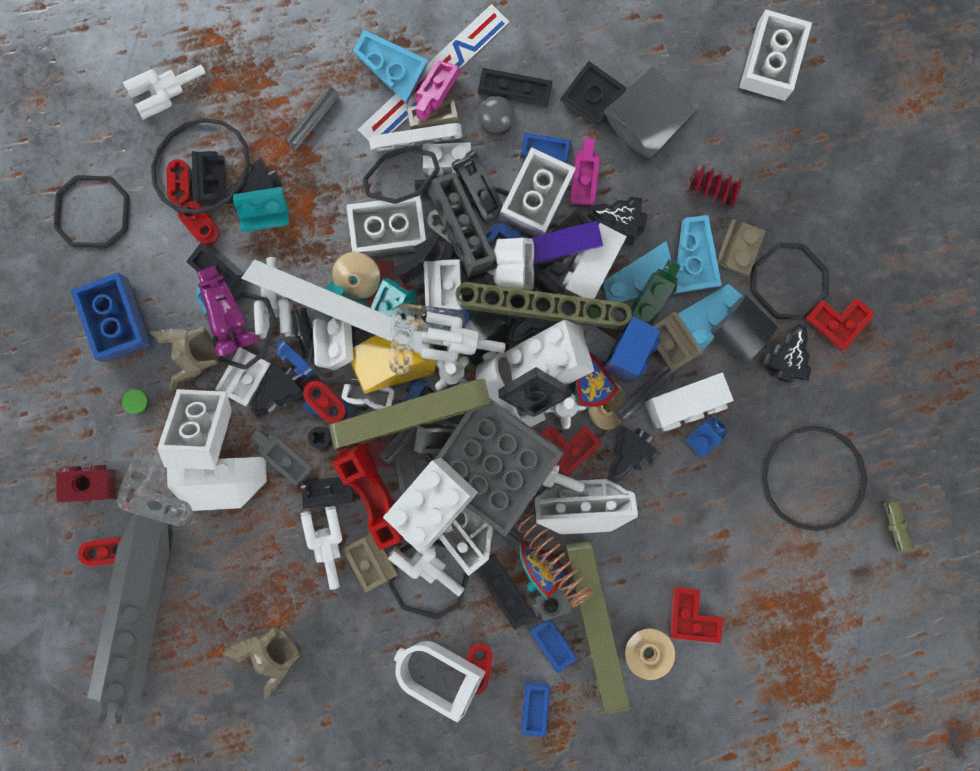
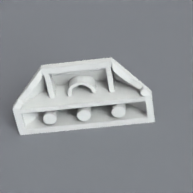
M262 457L218 459L215 470L167 467V487L190 511L242 508L267 482L266 460Z
M607 479L577 480L585 483L582 493L555 483L552 488L546 489L535 498L536 523L559 534L611 532L638 517L635 493L627 491Z
M465 507L439 536V539L469 576L489 560L493 527Z

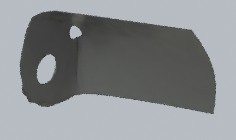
M652 66L605 110L604 114L617 135L626 145L645 157L650 158L696 112V109L666 77Z

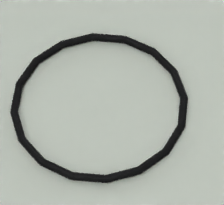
M202 118L185 122L171 131L156 150L151 165L153 187L161 201L178 212L196 215L214 211L232 200L233 194H237L245 183L250 167L248 145L239 130L225 121ZM201 123L223 125L236 134L244 147L245 167L240 182L228 197L214 206L197 210L176 206L164 197L157 185L156 165L161 150L172 136L188 126Z
M809 426L794 429L776 441L765 459L762 480L766 498L779 517L796 528L821 531L836 528L854 516L865 497L867 474L863 457L849 439L833 429ZM812 430L833 434L847 443L858 458L863 478L860 497L850 513L835 523L818 527L797 523L783 514L771 498L767 481L770 459L779 445L794 434Z

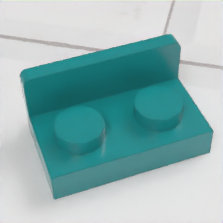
M282 187L233 194V202L240 218L241 232L289 225V207Z
M389 278L383 279L371 309L402 322H407L406 318L409 312L416 305L415 298L418 291L415 289L407 291Z

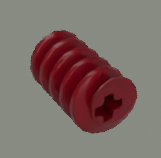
M700 164L692 173L686 192L693 186L694 195L703 190L704 199L711 193L712 202L721 197V205L723 206L729 200L730 209H732L740 193L741 179L736 178L732 182V176L728 174L723 178L722 171H718L714 175L712 167L704 172L705 166Z

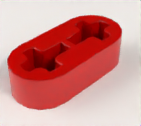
M174 159L169 162L166 169L167 196L173 204L180 207L192 199V172L185 161ZM178 166H180L184 170L183 172H180V180L179 177L174 173V171L178 170ZM179 186L181 191L185 193V195L180 197V200L174 196L179 193Z

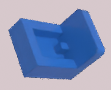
M502 221L498 227L493 225L486 234L490 247L494 245L498 238H523V233L514 226L510 228Z
M710 415L703 424L687 436L685 441L703 458L724 440L727 434L726 427L721 420Z

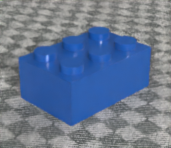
M115 273L71 290L95 360L107 363L152 346L127 277L120 273Z
M632 317L621 329L611 353L603 365L605 371L625 383L633 379L636 380L637 377L639 378L641 375H644L650 361L646 360L648 355L655 352L660 344L661 338L658 335L661 330Z

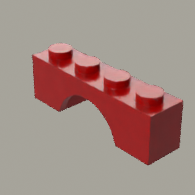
M360 444L342 452L332 464L343 484L351 486L362 499L368 516V530L379 550L401 542L404 537L383 518L395 503L363 444Z

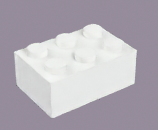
M765 9L756 26L739 88L785 101L794 90L812 23Z
M531 147L500 211L499 221L514 226L533 237L546 234L576 168Z
M420 195L398 204L380 200L347 205L352 252L363 253L369 257L415 252L413 246L427 240Z
M599 223L603 247L578 253L571 267L575 269L574 273L569 271L561 286V289L564 290L563 295L594 299L627 236Z
M565 319L506 351L513 380L537 367L568 385L594 371L582 326Z
M722 372L644 402L653 428H661L662 432L681 426V420L688 423L705 417L703 414L705 411L710 415L728 408L727 403L734 400Z
M177 389L157 448L164 467L215 470L232 412L227 392Z
M438 458L429 463L383 518L421 553L432 546L478 492L442 458Z

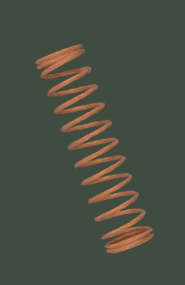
M532 504L527 506L518 521L531 513L533 510ZM534 512L525 520L515 524H520L518 532L525 533L524 541L532 540L529 545L530 549L538 548L535 552V557L544 556L541 560V565H549L546 573L552 574L557 572L553 576L552 581H562L558 590L568 589L564 598L570 599L575 597L569 603L571 607H575L590 597L593 591L590 586H587L583 590L566 597L584 578L582 577L573 584L561 588L565 581L578 571V569H575L570 574L554 580L572 561L549 572V569L566 553L564 552L550 562L543 563L550 553L560 547V544L544 554L537 555L539 550L553 540L555 536L550 537L538 546L531 547L539 536L549 530V528H546L538 535L526 539L528 533L540 525L535 523L532 527L520 531V528L526 521L536 516Z

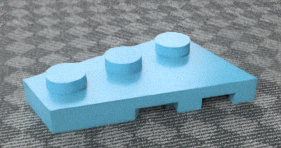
M729 284L678 313L702 350L715 337L712 335L711 330L728 315L727 310L742 297Z

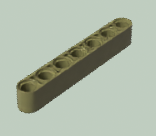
M470 282L460 284L455 292L457 304L463 309L557 322L565 319L575 324L610 329L623 328L632 316L628 305L613 301ZM463 291H471L474 294V298L469 302L463 301L460 298V294ZM489 294H495L498 296L499 302L495 305H490L485 301V297ZM519 297L523 299L524 306L522 308H514L510 303L512 298ZM541 300L546 301L550 309L546 312H541L537 309L536 303ZM564 304L572 305L574 314H564L561 306ZM594 307L598 309L599 317L596 319L590 318L587 314V308ZM613 311H621L624 314V321H615L612 316Z
M485 379L470 381L330 424L329 431L334 450L349 448L490 406L491 401Z
M588 539L566 544L565 549L568 562L572 561L569 565L570 571L573 572L575 569H578L572 575L573 583L582 577L584 578L574 587L575 592L577 593L587 586H590L593 591L590 597L579 604V609L604 714L607 716L630 710L629 701L591 542Z

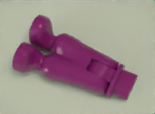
M216 266L196 272L200 283L197 285L200 288L207 311L212 335L217 338V344L214 349L216 356L227 355L236 351L237 347L248 346L259 341V335L245 330V316L237 305L226 281L223 279V275L219 276ZM229 329L232 332L233 339L229 336Z

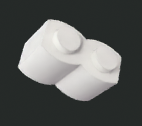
M497 239L494 248V256L498 264L494 273L495 284L500 287L533 290V239Z
M345 384L342 398L349 404L356 407L370 406L374 410L394 405L397 396L389 387L364 394L361 385Z

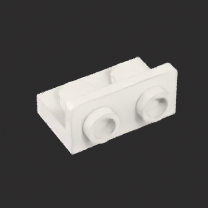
M471 143L423 144V150L436 154L440 171L436 176L442 177L443 174L455 172L452 162L466 157L465 154L471 151ZM423 155L424 175L430 176L435 170L432 157ZM472 165L466 168L468 173L472 172Z
M333 318L328 322L315 319L313 321L315 365L337 370L353 361L351 324L337 318Z

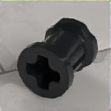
M315 427L309 432L308 441L312 447L328 449L332 445L329 429ZM318 433L326 434L324 436L325 443H317L319 439L317 437Z

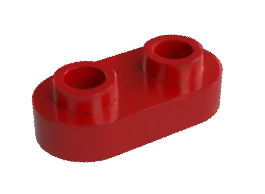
M191 201L185 202L180 206L193 210L202 208L197 203ZM178 212L180 221L200 243L214 244L218 241L220 229L206 212L193 214L190 217H187V213ZM209 228L208 234L202 235L203 229Z
M312 381L305 386L303 391L304 399L326 422L333 424L344 420L347 413L346 406L327 385L320 381ZM317 389L321 391L319 398L313 396L314 391ZM333 407L338 408L339 412L336 416L330 414V410Z
M122 537L85 542L78 550L79 561L85 566L115 563L116 547ZM92 549L97 551L95 558L91 555Z
M483 642L473 644L467 654L468 662L486 671L475 695H479L487 689L492 664V650ZM483 651L485 656L482 659H478L475 653Z

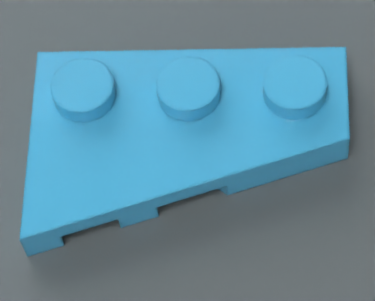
M363 30L353 50L354 54L408 105L428 65V60Z
M708 215L689 217L682 220L677 264L681 267L676 275L678 280L673 289V294L722 286Z
M665 241L604 280L602 288L606 301L624 303L636 300L651 274L655 273L658 268L662 270L668 259L671 260L667 242Z

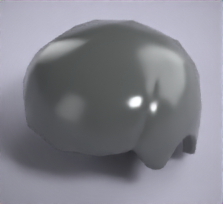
M501 96L489 97L481 104L479 109L481 125L491 133L506 131L514 120L515 112L513 106L506 98Z

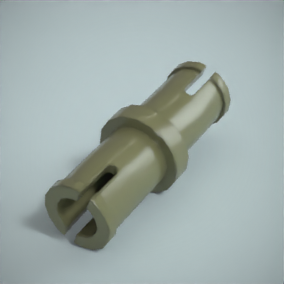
M900 500L884 502L883 505L885 506L890 523L888 524V529L893 533L897 551L904 552L913 549L914 546L907 529L909 523L904 519Z

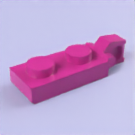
M440 60L436 61L417 92V106L415 110L418 119L426 121L431 114V110L438 109V106L441 105L460 73L459 66Z
M585 138L582 151H577L574 160V167L576 169L572 177L569 201L571 205L594 206L600 158H598L599 153H593L595 139Z

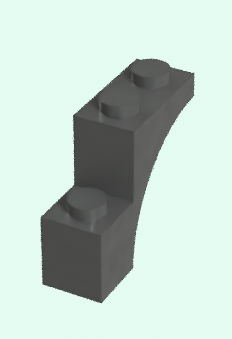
M443 423L418 426L414 451L419 453H440L458 425Z

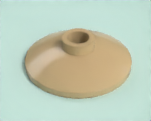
M346 253L333 266V281L336 286L343 287L345 294L349 298L366 299L372 296L379 288L381 282L380 270L374 260L363 253ZM350 276H355L358 282H354Z
M616 382L615 384L619 390L608 403L599 407L588 408L591 420L601 429H614L622 422L615 414V410L626 401L623 389Z
M651 628L642 629L633 634L628 640L625 647V660L629 669L636 676L646 680H655L665 676L671 670L675 661V648L670 638L663 632ZM647 648L653 650L650 657L644 655V651Z

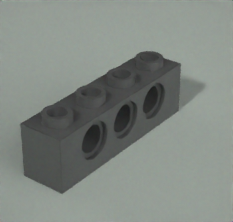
M456 173L433 179L429 195L456 254L461 260L467 277L470 278L490 271L496 258Z

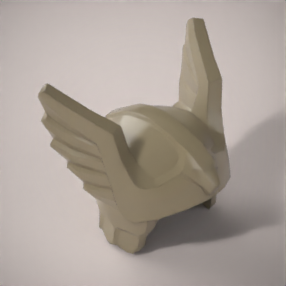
M205 327L191 331L170 328L168 330L160 329L158 332H149V336L154 338L159 344L173 342L170 356L172 361L182 370L171 377L170 392H173L178 387L182 388L186 383H190L192 379L200 375L202 369L218 363L213 341Z
M273 627L260 638L253 637L231 646V649L225 651L223 656L233 659L238 663L251 657L255 672L259 675L270 677L263 688L264 698L267 700L272 691L274 692L285 674L288 673V668L300 657V653L288 636L277 627Z

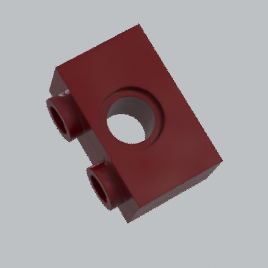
M91 465L90 470L82 471V466L65 467L66 472H56L57 502L116 499L115 470L106 469V465ZM86 477L90 480V486L87 490L83 487V480Z

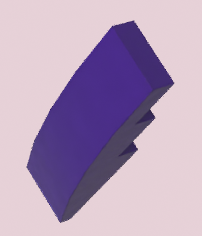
M598 221L529 238L533 239L534 243L533 266L551 262L554 259L576 255L578 252L603 247Z

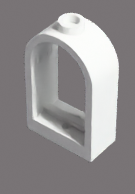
M490 351L482 356L484 361L476 368V380L485 379L489 397L529 427L546 420L543 412L532 417L499 398L498 389L505 386L504 383L508 384L513 381L506 353L497 354V352Z
M430 641L419 642L406 650L401 647L394 658V661L397 662L396 678L401 688L409 695L457 723L465 716L486 672L444 647ZM414 651L427 652L466 675L453 704L412 679L408 663Z

